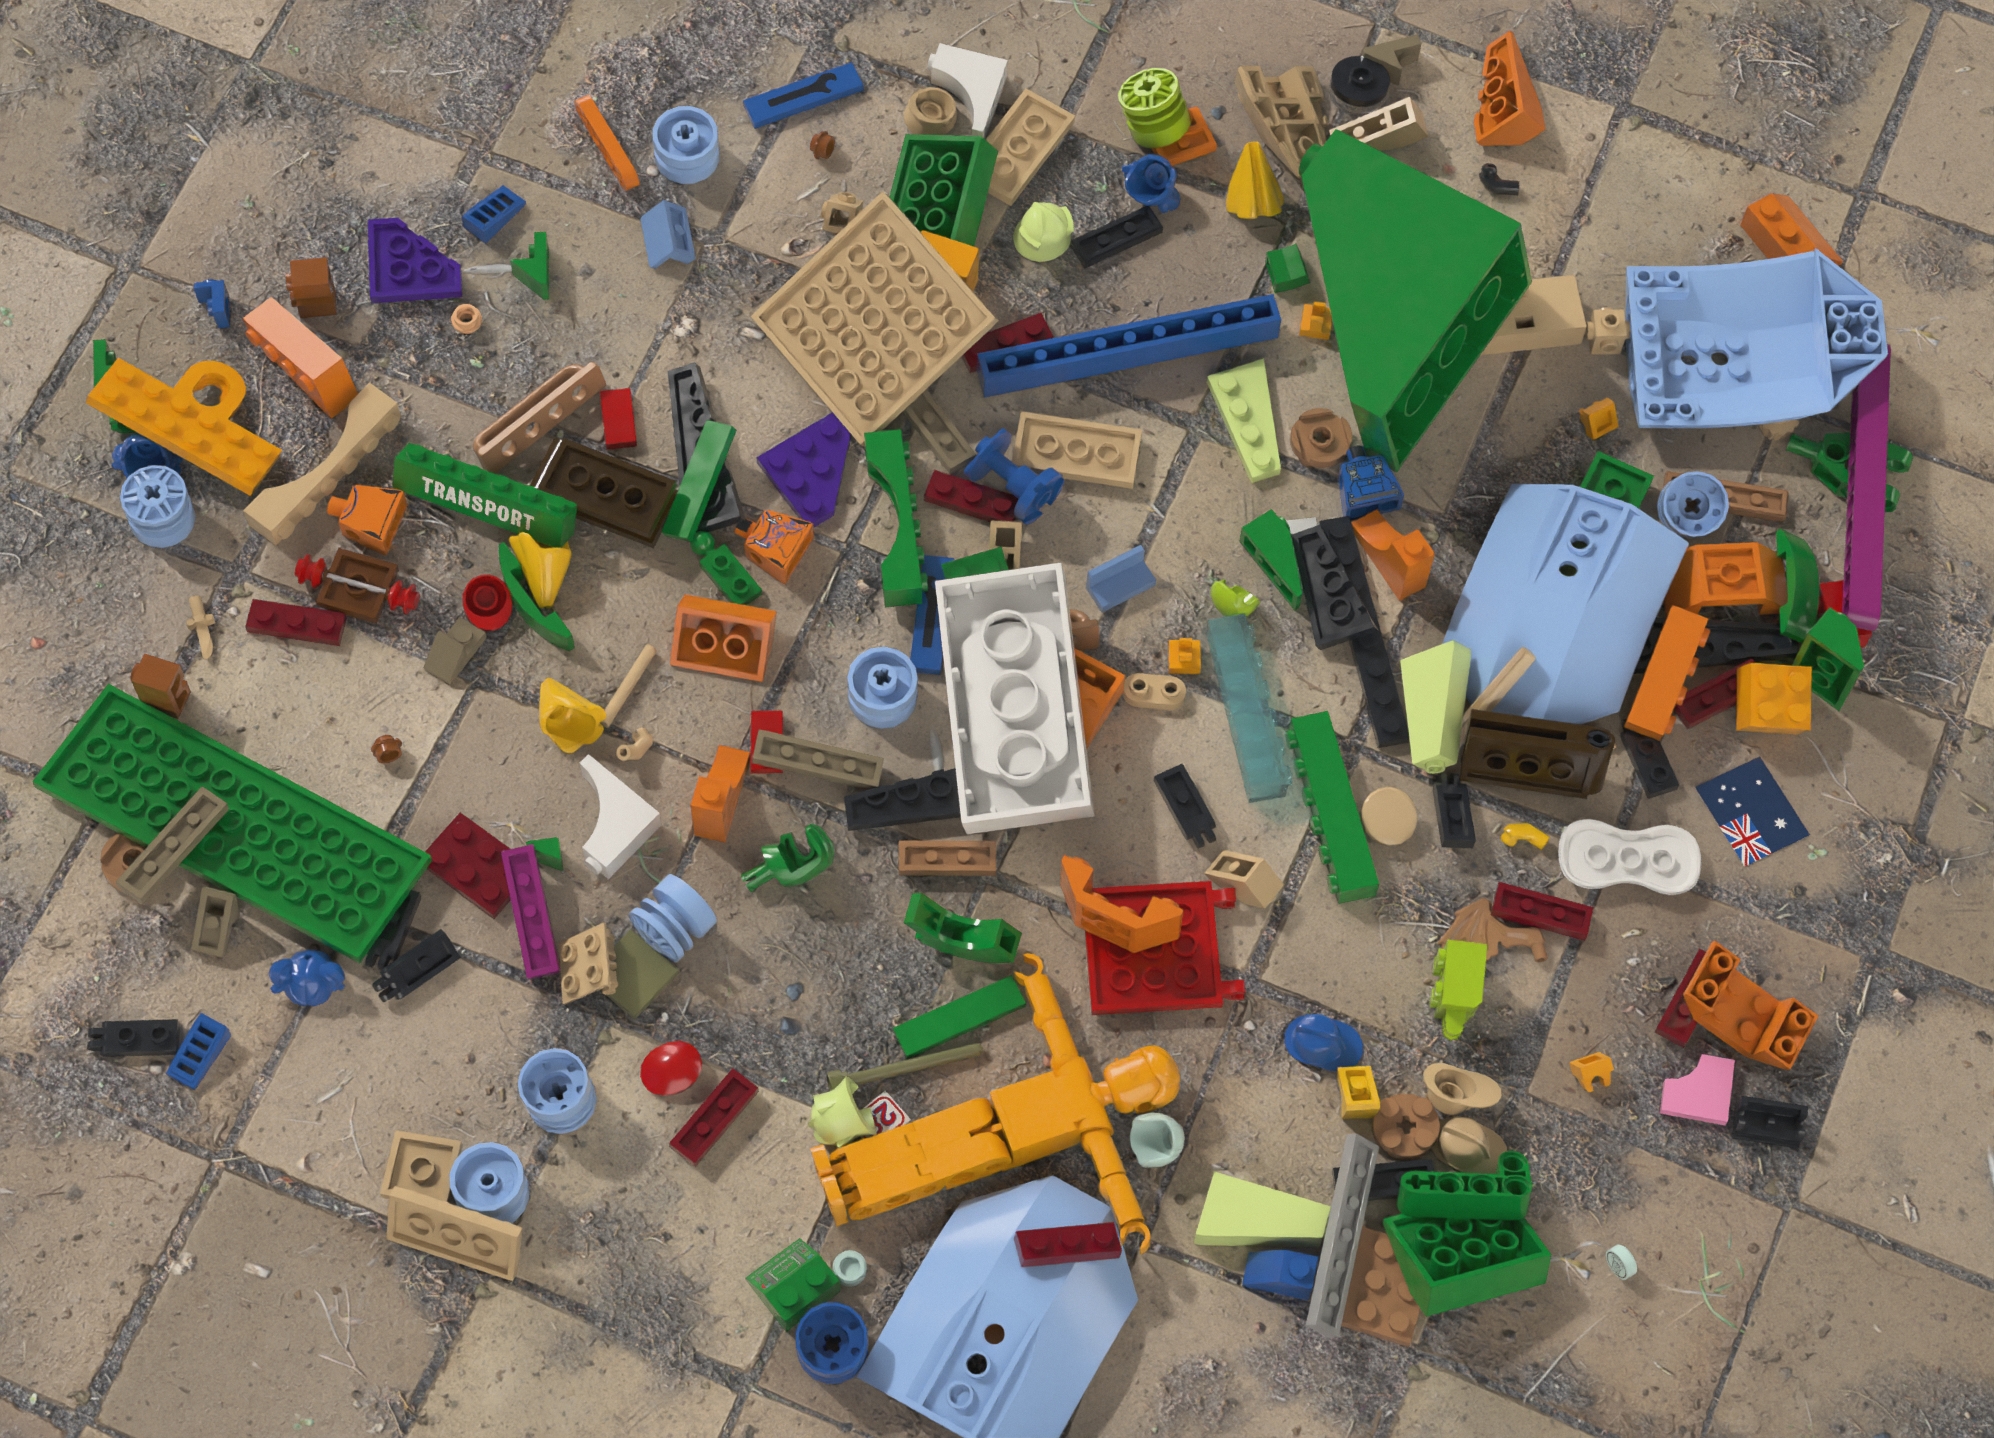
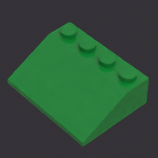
M905 134L889 197L920 232L922 230L975 246L998 150L982 136Z
M1402 1213L1383 1219L1385 1231L1409 1292L1426 1317L1546 1284L1552 1254L1525 1217L1520 1220L1411 1217Z

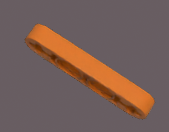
M588 94L574 100L575 108L581 121L623 190L628 191L639 186V178L633 165L591 96Z

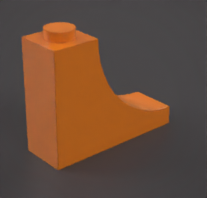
M1378 509L1351 522L1355 537L1399 601L1426 587L1435 553L1419 529L1404 536L1384 519Z
M719 745L710 772L706 778L699 776L691 801L694 836L726 843L751 758L749 751Z

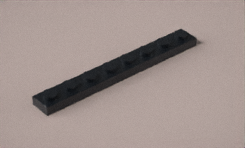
M1344 516L1321 520L1318 525H1321L1327 533L1378 629L1376 632L1349 641L1377 748L1409 743L1408 728L1350 517Z

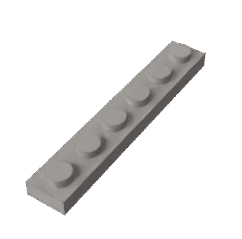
M1357 1133L1346 1136L1306 1321L1307 1327L1328 1338L1339 1337L1379 1150L1378 1145Z

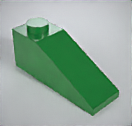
M1271 509L1241 528L1239 542L1295 611L1300 607L1302 589L1290 527L1282 516L1278 517Z

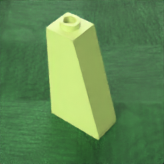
M1454 640L1400 660L1412 763L1432 774L1443 772L1446 767L1457 764L1471 662V649Z
M1214 1171L1196 1231L1194 1244L1213 1246L1320 1247L1322 1238L1325 1237L1331 1206Z

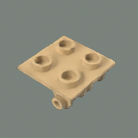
M604 922L558 943L562 1001L564 1005L602 989V993L605 995L616 992L615 988L618 987L616 971H613L617 968V963L613 961L616 959L614 950L615 936L611 934L610 929H607Z

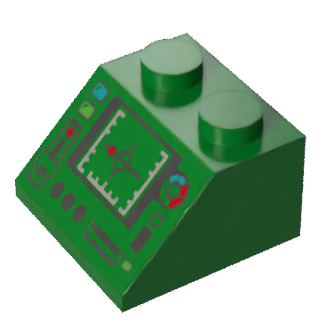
M800 1238L745 1278L785 1332L797 1325L811 1308L828 1302L840 1293V1280L820 1254Z

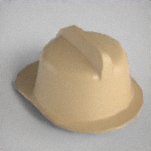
M1445 1063L1429 1065L1423 1072V1080L1428 1088L1426 1098L1430 1100L1435 1109L1444 1114L1458 1115L1471 1108H1488L1497 1104L1502 1096L1501 1088L1497 1082L1477 1072L1460 1069Z
M1451 1116L1439 1121V1136L1437 1142L1431 1148L1437 1159L1463 1173L1496 1174L1498 1158L1501 1153L1507 1151V1146L1501 1136L1468 1117Z

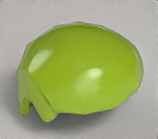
M1225 579L1216 581L1212 585L1210 592L1212 602L1216 609L1228 618L1245 619L1261 603L1258 598L1241 586L1234 585L1229 588L1225 585Z

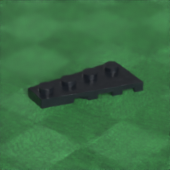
M1317 525L1291 534L1316 647L1319 650H1323L1378 631L1324 528L1321 525Z

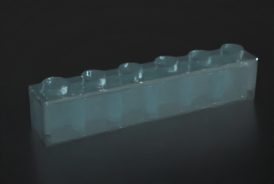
M1245 613L1210 619L1207 623L1206 636L1248 803L1286 797L1288 785L1292 784V774L1289 765L1284 766L1282 756L1285 755L1282 737L1276 736L1274 727H1277V716L1274 708L1269 709L1267 699H1270V689L1267 680H1262L1260 671L1263 670V663L1260 652H1255L1253 643L1256 642L1253 624L1247 623Z

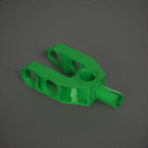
M1850 432L1826 433L1823 440H1819L1818 443L1792 433L1785 451L1811 459L1810 463H1813L1810 472L1835 495L1847 499L1848 469L1844 465L1849 458ZM1887 442L1886 469L1898 473L1909 472L1913 461L1912 453ZM1886 484L1885 512H1893L1896 510L1900 499V492L1895 487Z

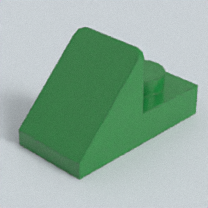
M534 232V244H529V258L510 260L512 273L543 300H548L549 245L547 233Z

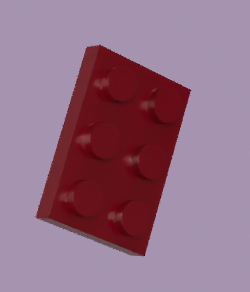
M460 812L425 851L432 858V862L426 870L493 919L511 901L501 851L509 850L510 848Z

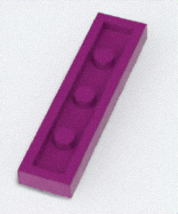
M533 844L501 851L527 979L531 980L560 973L561 968L536 848Z

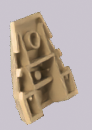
M1240 66L1237 68L1234 82L1244 109L1262 141L1297 177H1300L1299 166L1306 151L1313 144L1323 146L1327 141L1324 127L1329 125L1328 118L1325 115L1322 116L1320 104L1325 101L1324 93L1314 67L1295 66L1279 77H1264L1260 66Z

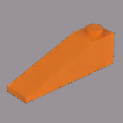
M1508 31L1489 44L1486 49L1482 72L1486 79L1484 90L1479 91L1478 100L1481 101L1480 112L1476 113L1474 118L1477 143L1481 146L1523 145L1546 130L1542 108L1514 33Z

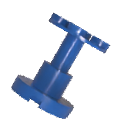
M1002 428L991 439L986 436L978 443L975 449L978 454L966 466L964 475L975 482L985 477L991 470L996 472L1007 481L1006 489L1019 499L1014 509V515L1028 525L1044 514L1039 510L1046 503L1051 506L1056 500L1064 485L1063 475L1053 467L1037 475L1026 465L1020 468L1004 456L1011 443L1012 434Z

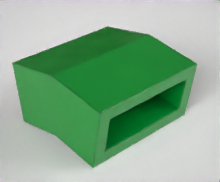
M1297 244L1266 252L1265 264L1275 293L1293 290L1310 283Z

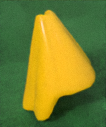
M1251 141L1244 146L1231 177L1226 197V209L1230 213H1236L1237 217L1242 219H1256L1261 215L1266 217L1277 215L1282 212L1281 206L1284 204L1280 185L1261 144L1258 141Z
M524 532L518 536L509 537L510 545L521 564L523 574L538 607L550 609L553 606L570 563L572 553L568 541L562 548H554L535 541L528 533Z
M550 677L546 678L540 686L539 726L542 732L549 735L551 740L565 753H574L582 745L594 743L603 733L604 727L600 722L606 719L605 710Z

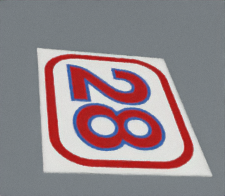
M886 1091L864 1107H870L877 1134L905 1125L911 1120ZM861 1136L862 1139H866V1138L871 1137V1136Z

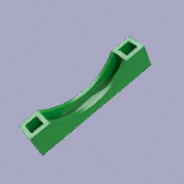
M901 429L864 433V445L868 476L878 483L888 495L896 510L899 522L896 540L890 553L881 564L885 607L922 604V592L928 591L926 572L920 573L919 565L924 564L923 546L916 545V538H921L919 519L913 520L912 512L917 511L916 494L909 493V486L914 485L912 467H906L905 460L910 459L909 442L902 441Z

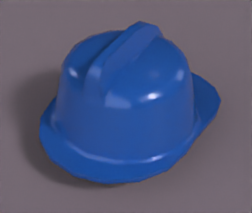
M1306 1014L1297 1017L1289 1024L1285 1032V1045L1288 1053L1294 1059L1329 1071L1337 1072L1338 1067H1354L1358 1064L1363 1054L1362 1040L1353 1027L1322 1014Z

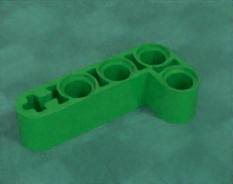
M1505 1151L1498 1158L1496 1174L1407 1172L1401 1177L1397 1200L1398 1210L1411 1217L1520 1220L1527 1215L1532 1191L1528 1160L1517 1151Z

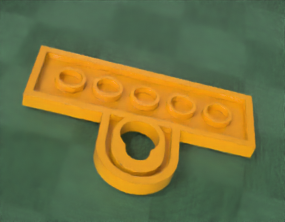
M118 357L87 396L86 404L249 496L253 494L279 459L282 449L230 421L243 402L246 386L243 378L235 369L218 361H201L192 365L175 387L172 388ZM208 385H214L222 392L219 398L220 403L215 406L200 404L194 398L193 393L203 390Z

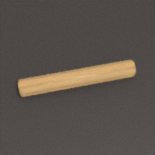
M1524 647L1520 648L1464 713L1459 748L1464 743L1471 709L1491 712L1535 661L1536 657L1530 650Z

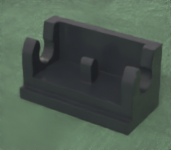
M1741 1096L1734 1109L1732 1138L1799 1149L1806 1133V1129H1803V1124L1808 1115V1106Z

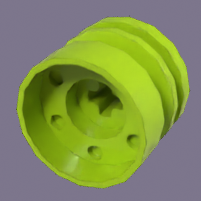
M1150 68L1132 75L1122 84L1118 92L1119 103L1123 108L1124 116L1127 118V125L1131 136L1138 145L1146 148L1167 146L1179 140L1188 131L1191 124L1190 113L1186 101L1183 99L1178 78L1172 71L1164 68Z

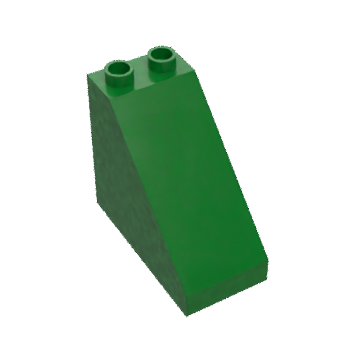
M1335 129L1323 146L1313 144L1306 151L1299 166V176L1302 177L1349 399L1367 457L1383 456L1390 469L1397 473L1532 284L1520 222Z

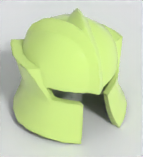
M1033 202L1024 214L1022 221L1018 222L1015 227L1013 241L1016 250L1023 257L1037 262L1050 261L1059 257L1070 245L1071 233L1074 231L1072 216L1066 206L1058 207L1052 203Z
M847 1076L832 1091L813 1095L814 1104L811 1110V1119L808 1123V1126L814 1129V1137L818 1142L825 1145L838 1146V1148L848 1145L858 1137L877 1135L870 1107L858 1110L852 1094L859 1087Z

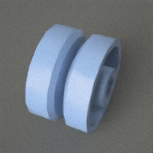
M678 106L667 110L657 119L653 127L655 163L660 173L669 180L680 184H693L708 178L716 170L719 163L718 129L713 118L702 109L693 106Z
M888 647L870 648L857 656L850 665L847 676L849 705L856 718L868 726L880 729L895 727L906 721L915 710L918 698L916 668L909 657L897 649Z
M494 1142L479 1143L464 1150L454 1161L449 1176L450 1189L457 1206L510 1223L515 1222L525 1211L529 1201V1183L517 1154L507 1146Z

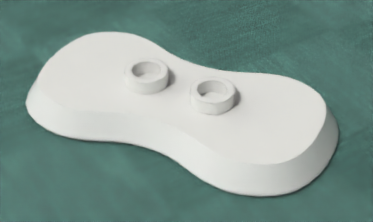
M1583 819L1568 825L1564 829L1559 841L1558 857L1564 876L1575 885L1587 889H1600L1620 883H1631L1647 887L1658 893L1677 895L1691 890L1696 885L1701 873V853L1696 839L1689 832L1677 826L1660 825L1640 831H1629L1613 827L1602 821Z

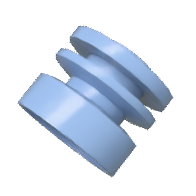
M147 466L132 473L122 485L120 494L122 508L133 534L140 542L150 547L165 548L178 544L189 535L194 527L196 515L185 482L176 471L166 466Z
M1700 471L1687 472L1669 481L1660 492L1657 502L1658 517L1661 523L1684 539L1700 538L1718 529L1726 519L1729 508L1728 494L1722 483L1711 474ZM1686 499L1689 502L1692 500L1697 502V505L1694 507L1697 511L1696 513L1693 511L1687 513L1684 510L1687 506Z
M669 874L652 890L657 903L645 898L640 902L641 908H634L628 915L635 929L649 946L667 959L678 962L684 956L683 950L688 951L693 947V941L689 934L697 938L703 937L717 923V919L706 901L692 887L677 876Z
M553 1048L540 1051L529 1058L520 1071L518 1079L520 1097L536 1125L545 1131L557 1134L573 1132L586 1124L594 1113L597 1102L595 1086L582 1061L568 1050ZM563 1093L564 1098L562 1100L557 1098V1095Z

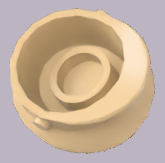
M929 87L918 90L909 98L908 105L904 111V122L913 134L945 135L954 127L957 121L956 103L953 97L947 91L940 88Z
M1393 787L1380 788L1369 794L1361 809L1364 833H1367L1376 843L1386 846L1401 844L1409 839L1417 825L1416 808L1411 798L1403 791Z

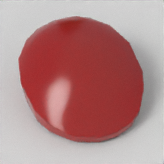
M490 574L474 577L469 581L462 593V606L466 618L477 628L483 631H493L500 629L509 621L512 615L513 602L505 582L498 577Z
M683 1041L667 1042L653 1049L645 1057L641 1064L640 1077L642 1083L648 1091L656 1095L670 1096L682 1093L695 1083L701 1073V1055L690 1043Z

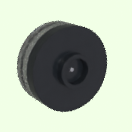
M1364 56L1344 58L1333 68L1328 90L1330 100L1344 113L1354 116H1365L1384 106L1389 90L1390 76L1382 64Z

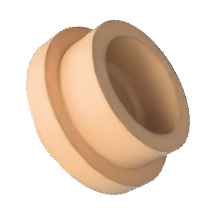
M462 304L455 309L451 316L452 326L459 333H473L482 324L481 313L470 304ZM464 319H471L470 322H462Z

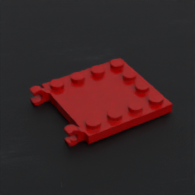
M1212 881L1092 888V892L1101 894L1109 903L1119 908L1121 906L1129 907L1141 918L1153 896L1159 899L1168 898L1176 902L1183 909L1181 933L1177 940L1135 953L1085 930L1091 1015L1222 1008L1223 998L1234 1001L1244 999V980L1221 981L1214 907L1220 909L1235 908V888L1212 890Z

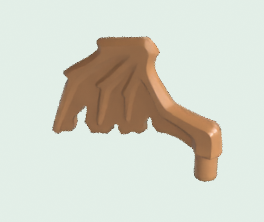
M1481 898L1456 911L1454 923L1438 942V945L1442 946L1441 949L1444 948L1448 939L1487 944L1486 962L1491 957L1497 956L1499 952L1497 945L1499 942L1506 949L1513 946L1530 947L1537 963L1548 959L1544 947L1545 939L1539 928L1508 927L1498 918L1490 915L1492 902L1485 898Z

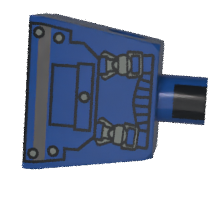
M1360 445L1349 448L1346 451L1349 462L1341 464L1338 475L1343 517L1349 516L1351 521L1359 519L1377 509L1380 514L1401 510L1404 493L1385 458L1381 455L1367 458L1364 447Z

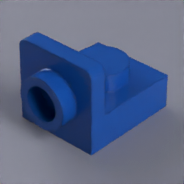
M208 279L203 282L194 283V292L198 302L207 303L209 317H214L217 327H230L229 293L224 280Z

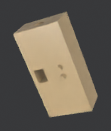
M1575 275L1532 279V284L1481 355L1581 344L1587 326Z

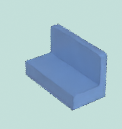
M663 200L641 217L650 267L656 269L669 258L686 264L696 259L685 207Z
M1142 545L1088 571L1086 589L1102 613L1156 585L1155 577L1143 561L1145 550Z

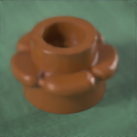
M821 131L819 135L815 134L813 136L810 150L813 151L815 159L820 157L828 159L831 156L835 146V137L828 135L827 131Z
M391 735L380 736L372 745L371 752L379 763H391L402 755L400 748L402 741L399 738L394 739Z

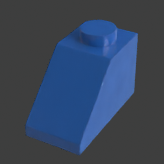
M1289 1250L1249 1252L1242 1286L1309 1300L1318 1257Z

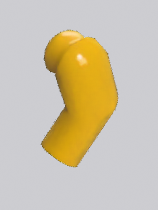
M1529 823L1508 824L1503 828L1504 833L1501 835V841L1510 847L1516 845L1519 839L1530 842L1540 850L1544 849L1550 839L1548 835Z

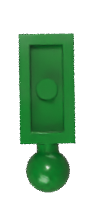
M706 531L696 532L692 543L690 542L691 550L697 555L705 556L699 561V566L728 602L748 605L762 595V589L725 544L715 550V541L710 533Z

